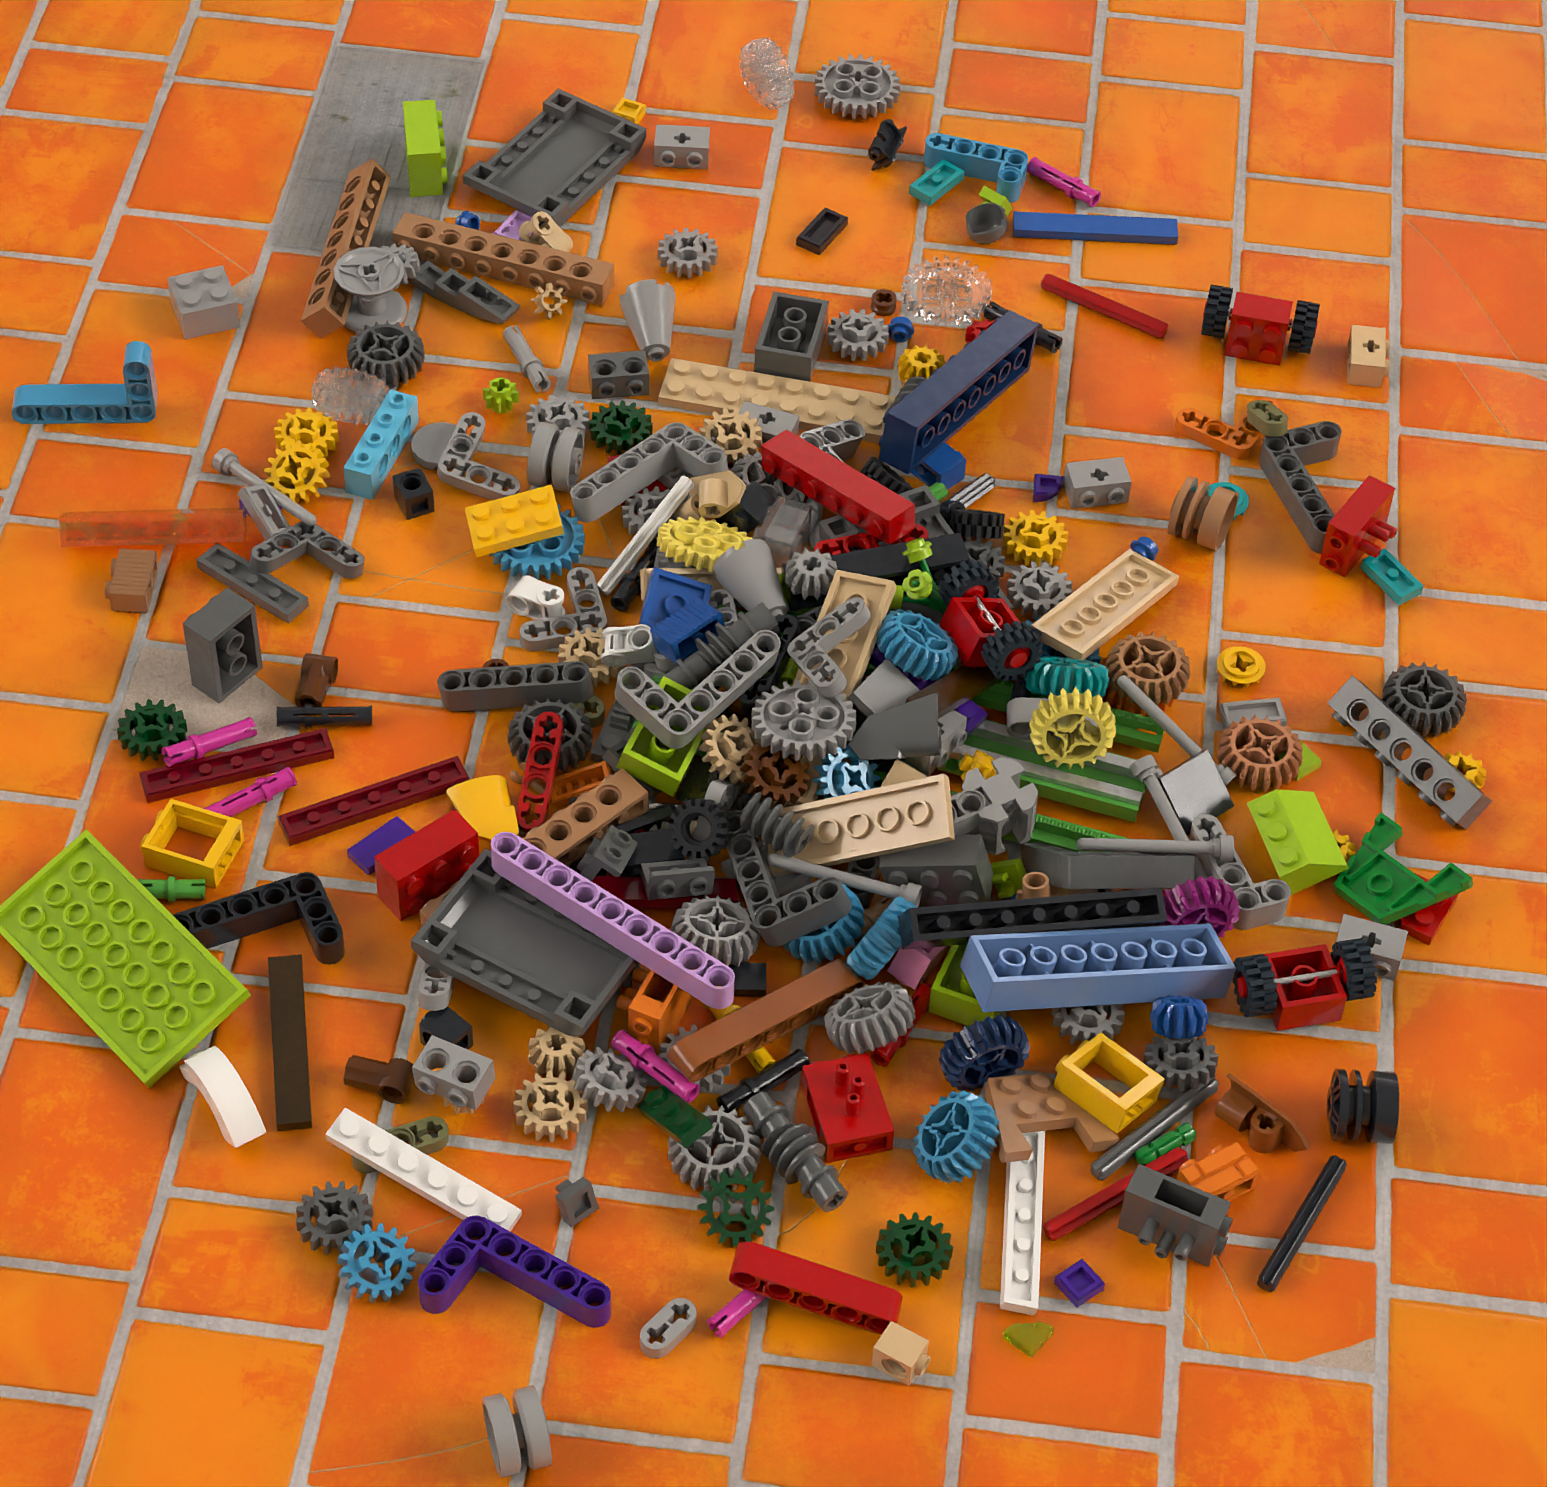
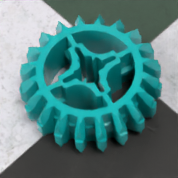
M1048 656L1040 657V662L1033 663V670L1027 669L1025 671L1026 675L1023 677L1026 682V688L1030 692L1042 694L1043 696H1049L1050 692L1059 696L1062 688L1067 693H1072L1076 686L1080 694L1089 689L1092 697L1098 694L1103 697L1106 695V689L1109 684L1108 669L1102 664L1086 660Z

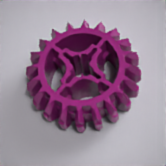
M1199 876L1196 880L1191 881L1188 878L1183 884L1176 883V887L1172 890H1165L1163 898L1167 921L1158 926L1210 923L1217 936L1223 938L1225 937V931L1232 930L1233 923L1239 920V903L1234 890L1230 888L1229 884H1225L1223 879L1216 880L1213 876L1204 879L1202 876Z

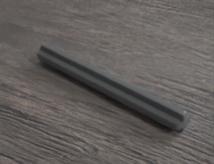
M1209 1077L1208 1085L1199 1082L1197 1090L1188 1087L1091 1164V1174L1099 1181L1109 1177L1136 1155V1150L1149 1145L1150 1142L1157 1139L1218 1090L1219 1083L1217 1079Z

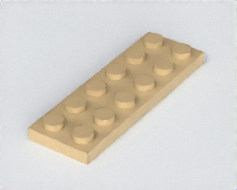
M1129 549L1034 622L1031 627L1041 631L1042 638L1040 641L1043 644L1054 648L1068 658L1085 660L1177 586L1179 575Z
M945 774L785 807L781 813V816H784L790 810L794 812L792 823H795L802 817L805 820L802 827L803 830L811 824L815 826L814 833L805 848L791 858L825 867L955 840L949 777ZM772 843L768 844V856L773 853L783 855V849L776 851L772 847ZM769 864L771 874L775 877L796 873Z

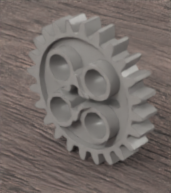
M849 54L846 60L838 56V62L830 59L829 65L823 64L822 70L817 71V77H815V96H818L819 103L824 102L825 109L832 107L833 114L841 111L842 117L851 114L853 119L857 117V114L861 115L864 119H866L869 113L877 117V111L885 114L886 107L892 109L893 103L898 102L901 85L900 77H896V70L890 71V64L882 66L883 60L880 59L873 62V56H870L867 60L863 59L862 54L858 56V59H854L851 54Z
M796 680L795 686H790L787 682H783V689L772 686L771 694L762 692V700H755V708H752V730L755 731V739H761L762 747L771 745L772 754L781 750L782 758L788 757L789 754H794L795 761H798L801 755H806L807 759L812 761L813 755L817 754L820 758L825 759L826 751L836 755L837 747L845 749L846 741H852L853 732L856 731V710L852 709V701H846L845 693L834 697H825L813 686L810 680L806 685H801V682Z

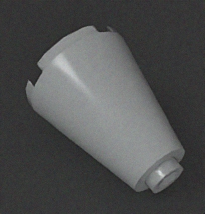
M654 279L635 282L626 287V293L623 296L620 294V307L639 350L646 351L648 360L658 362L670 353L676 302L675 290L669 283L665 282V286L660 285Z
M748 539L743 541L744 547L735 550L734 546H732L717 559L713 566L716 580L748 612L763 602L775 618L780 615H786L788 608L770 548L765 541Z

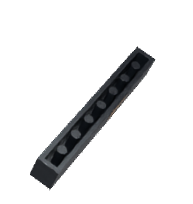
M1162 888L909 908L898 916L902 950L965 945L972 935L1158 926L1167 921Z

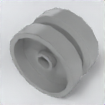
M545 422L538 424L533 435L528 457L527 480L529 485L544 487L552 481L555 490L570 493L572 487L578 481L582 466L585 444L582 429L565 427L560 434L556 424Z
M534 1385L515 1389L512 1396L514 1414L511 1413L509 1403L502 1393L482 1398L488 1440L494 1464L500 1478L516 1475L520 1472L522 1466L520 1449L523 1451L527 1465L532 1470L552 1465L548 1424Z

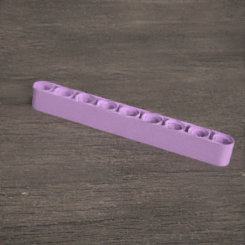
M501 832L492 838L491 862L496 873L709 1007L723 1009L732 1004L734 1000L735 974L730 967L516 834Z

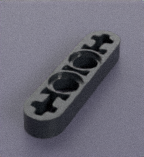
M786 614L776 617L778 625L770 630L780 638V650H782L777 656L773 667L767 671L772 674L768 678L758 679L738 697L741 709L747 714H752V708H755L756 699L762 700V692L771 694V687H777L789 662L788 646L790 642L801 634L798 621L792 615ZM764 647L759 648V650H761L762 652L770 651Z

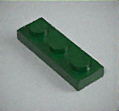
M665 1086L649 1092L645 1100L637 1105L639 1111L647 1120L684 1148L690 1146L713 1128L709 1119Z

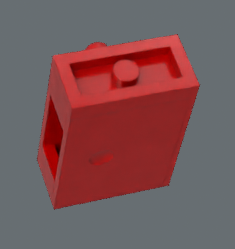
M1370 475L1364 480L1328 523L1319 565L1346 577L1365 553L1374 558L1380 555L1381 547L1373 544L1376 539L1387 542L1389 538H1394L1397 533V528L1387 524L1395 487Z
M868 1053L859 1055L849 1054L839 1059L815 1061L809 1065L802 1066L801 1087L819 1143H822L826 1148L824 1154L826 1164L893 1150L894 1128Z

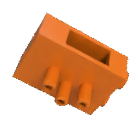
M637 967L632 973V979L643 984L639 990L628 987L624 995H620L617 998L616 1006L628 1011V1033L643 1045L649 1044L654 1048L655 1054L658 1055L660 1054V1044L667 1043V1034L675 1032L694 997L654 971L650 970L649 972Z

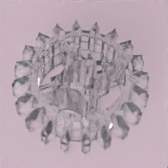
M767 37L752 40L745 47L741 48L739 67L742 72L740 75L744 79L743 84L746 85L747 92H750L752 97L758 103H761L762 107H767L770 110L781 108L792 100L795 82L792 79L793 73L790 70V64L786 60V55H783L781 47L777 46L774 40L771 41Z
M346 366L343 369L338 367L324 369V372H319L315 382L312 384V404L316 406V410L324 412V416H331L335 421L341 420L345 424L351 422L355 425H358V423L367 425L372 421L388 394L389 387L385 385V381L378 379L377 375H370L367 371H359L357 368L349 369Z

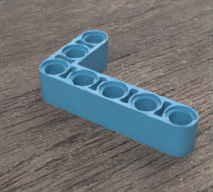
M133 341L126 345L123 363L125 384L20 385L14 390L11 415L14 420L23 424L150 422L156 416L158 397L152 350L148 344L141 341Z

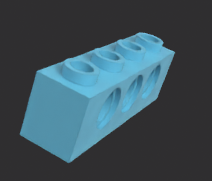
M389 390L343 468L346 493L371 500L375 498L419 422L417 396Z

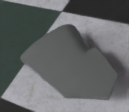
M933 693L868 716L848 745L861 760H896L916 756H940L942 741L941 730L938 726V694Z

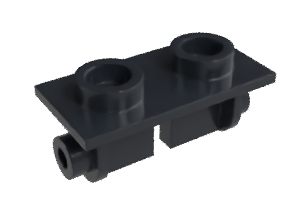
M890 119L881 122L876 133L877 136L874 137L868 150L870 159L875 161L871 169L872 171L882 166L888 167L895 161V154L904 142L903 137L907 130L906 126L898 129Z

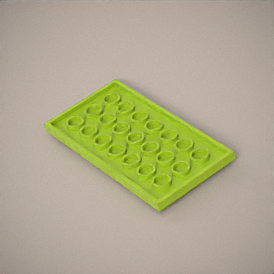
M87 829L0 905V934L148 1088L155 1084L251 996L249 991Z

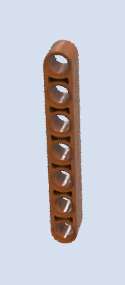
M836 959L682 1038L669 1050L668 1058L690 1083H694L827 1013V1009L830 1006L834 1005L833 1002L835 1000L842 999L844 993L849 994L855 988H863L864 983L842 959Z

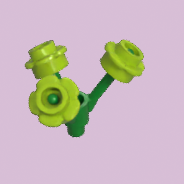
M923 537L908 542L906 544L907 550L903 552L904 556L907 555L910 563L919 561L922 571L916 569L909 572L908 577L903 580L902 586L896 585L897 588L888 611H891V609H901L902 602L928 606L933 611L938 610L943 615L947 609L925 558L933 554L930 548L932 543L929 541L925 542Z

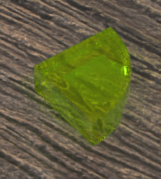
M1040 1321L1036 1323H1015L1004 1331L1003 1338L1032 1358L1051 1337L1054 1327Z

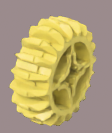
M1075 686L1072 693H1067L1062 688L1059 696L1050 692L1048 696L1049 701L1040 699L1039 709L1033 710L1032 719L1029 723L1030 739L1033 745H1035L1037 754H1043L1046 762L1054 759V764L1057 768L1062 763H1066L1069 770L1073 764L1077 763L1083 769L1085 761L1095 764L1097 755L1105 757L1107 753L1106 748H1112L1113 738L1116 735V726L1114 725L1116 721L1115 715L1111 712V707L1108 705V702L1103 703L1100 694L1092 697L1089 689L1080 694ZM1085 717L1091 718L1098 726L1091 725V721L1086 720ZM1048 730L1054 732V735L1060 737L1061 739L1058 740L1054 738L1048 732Z

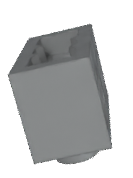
M433 1035L412 1066L415 1086L422 1092L429 1095L437 1094L447 1098L458 1107L466 1106L477 1110L495 1080L492 1059ZM435 1068H442L440 1070L433 1071V1069ZM466 1080H472L470 1083H462Z

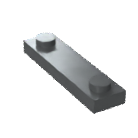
M218 542L196 559L197 567L288 624L309 606L308 597L269 573L254 571L250 567L249 561Z

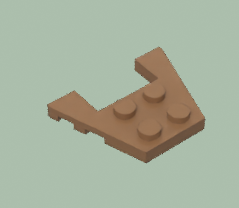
M1046 1072L988 1078L984 1086L986 1101L996 1111V1118L1000 1121L997 1126L1000 1134L995 1138V1141L1000 1144L999 1158L1002 1163L1029 1160L1033 1149L1022 1133L1074 1128L1089 1152L1109 1150L1120 1139L1106 1125L1054 1088L1055 1080Z

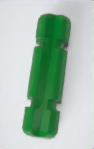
M1189 1123L1179 1125L1175 1128L1176 1131L1171 1130L1150 1142V1146L1145 1145L1136 1150V1155L1134 1156L1136 1162L1145 1166L1177 1147L1181 1148V1144L1183 1146L1188 1145L1195 1140V1129Z

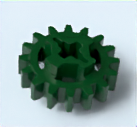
M621 400L620 405H615L611 401L609 402V408L601 405L599 406V413H592V420L589 421V432H591V440L596 441L597 448L606 446V453H610L614 449L620 455L622 450L628 451L652 435L653 423H651V415H646L644 407L637 410L636 403L634 402L630 406H626L623 400Z
M148 699L146 706H141L137 702L135 703L136 710L126 709L124 711L125 718L118 719L119 728H117V734L121 742V748L123 750L128 749L129 756L131 757L139 753L142 761L148 755L152 756L154 761H157L158 755L162 754L163 747L187 740L186 732L188 730L183 711H176V706L173 703L165 707L164 700H160L157 705H153L151 699Z
M739 1169L733 1171L732 1178H729L725 1171L719 1174L720 1183L711 1178L707 1182L711 1191L702 1190L699 1194L706 1202L697 1205V1210L705 1212V1216L699 1220V1223H708L710 1225L706 1235L709 1237L716 1232L719 1234L718 1244H723L729 1238L732 1247H737L741 1238L743 1242H752V1233L758 1238L762 1237L764 1233L760 1226H770L772 1223L765 1215L774 1211L773 1206L766 1205V1200L772 1196V1193H762L760 1190L765 1182L761 1180L754 1184L752 1182L753 1173L751 1172L745 1178H741ZM739 1185L747 1189L743 1193L732 1192L726 1186ZM714 1198L720 1204L719 1216L717 1218L713 1214ZM755 1198L758 1203V1215L756 1219L755 1216L751 1213L752 1201ZM729 1200L732 1203L737 1201L742 1203L743 1206L740 1208L742 1216L738 1213L733 1216L729 1214L728 1210L731 1208ZM728 1224H739L745 1230L733 1232L726 1230L725 1227Z
M914 1212L912 1219L907 1220L904 1214H899L898 1223L889 1219L886 1230L880 1229L878 1241H876L878 1266L886 1265L885 1275L887 1277L895 1273L897 1275V1284H901L904 1279H908L911 1287H915L917 1280H922L924 1285L928 1286L930 1276L940 1280L942 1278V1271L948 1270L950 1267L953 1246L950 1245L951 1235L950 1233L942 1234L944 1226L942 1223L933 1226L931 1224L932 1216L930 1215L923 1221L919 1220L917 1212Z

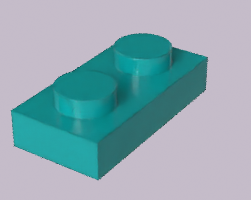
M942 159L909 185V194L931 206L964 179V170Z
M1385 548L1381 550L1377 558L1369 556L1362 560L1360 568L1398 605L1422 594L1424 585Z

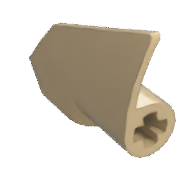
M730 470L691 477L689 479L693 481L694 487L689 492L690 498L678 506L675 510L676 520L678 517L684 520H688V517H692L695 520H699L700 517H703L705 520L708 518H719L740 503L747 485Z

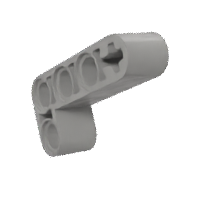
M1201 814L1193 819L1189 841H1212L1213 838H1219V835L1227 834L1216 817ZM1235 849L1233 861H1219L1218 858H1213L1212 854H1197L1208 877L1213 876L1216 880L1223 879L1225 884H1229L1230 888L1234 890L1240 912L1238 913L1239 920L1233 923V927L1240 930H1248L1274 923L1284 918L1291 894L1287 883L1278 879H1270L1254 884Z

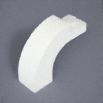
M213 1046L205 1051L197 1052L184 1061L185 1063L179 1066L184 1079L195 1085L206 1099L226 1142L237 1148L266 1133L261 1117L247 1088L233 1065L218 1047Z

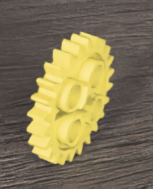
M678 517L677 521L669 519L668 523L663 522L662 527H659L657 546L660 547V552H666L665 557H675L674 562L676 563L685 562V567L692 565L697 570L707 568L709 572H713L715 562L727 549L734 546L735 550H738L745 546L743 541L753 538L746 537V532H737L738 527L729 528L727 523L719 524L714 519L706 521L703 517H700L699 520L688 517V520H684Z

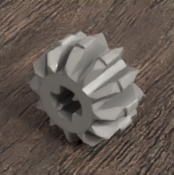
M805 547L803 554L794 552L792 559L788 560L786 564L785 581L787 586L791 587L793 595L802 593L804 600L808 596H814L818 600L820 594L827 595L837 570L836 561L831 560L830 553L821 554L819 548L814 552H810Z

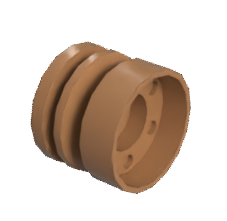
M1188 476L1173 501L1168 534L1178 536L1182 531V539L1189 540L1195 530H1198L1197 544L1217 551L1230 529L1237 508L1239 494L1218 486L1211 497H1209V482L1202 481L1198 487V478Z

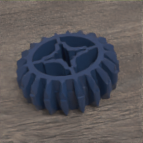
M997 1015L991 1019L987 1016L983 1021L978 1022L975 1020L974 1024L964 1026L962 1031L953 1033V1039L947 1040L944 1043L945 1047L940 1050V1068L952 1087H956L958 1091L969 1089L973 1092L977 1088H983L988 1078L1015 1075V1070L1023 1067L1024 1060L1029 1057V1040L1022 1026L1017 1021H1013L1011 1017L1003 1018L1001 1015Z

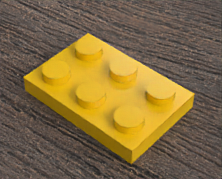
M552 484L465 508L476 557L564 534Z

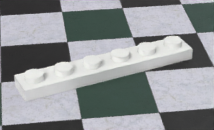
M344 1108L325 1134L328 1142L462 1220L473 1215H479L511 1232L522 1216V1210L347 1108Z
M1045 1131L1022 1133L1033 1149L1029 1160L1007 1162L1000 1309L1033 1316L1037 1312L1039 1305Z

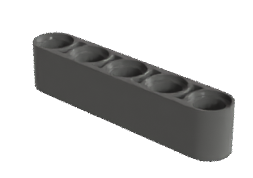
M581 661L449 670L442 673L437 680L443 706L449 711L523 707L524 704L533 706L534 700H537L539 703H545L547 697L551 702H557L561 698L563 704H568L569 702L581 703L589 700L594 693L589 667Z

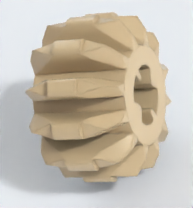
M550 1026L547 1027V1031L537 1029L535 1038H530L528 1044L530 1051L528 1053V1061L530 1066H534L535 1072L539 1075L546 1073L547 1077L548 1071H552L553 1077L559 1076L562 1072L573 1075L578 1058L584 1055L585 1042L579 1036H568Z

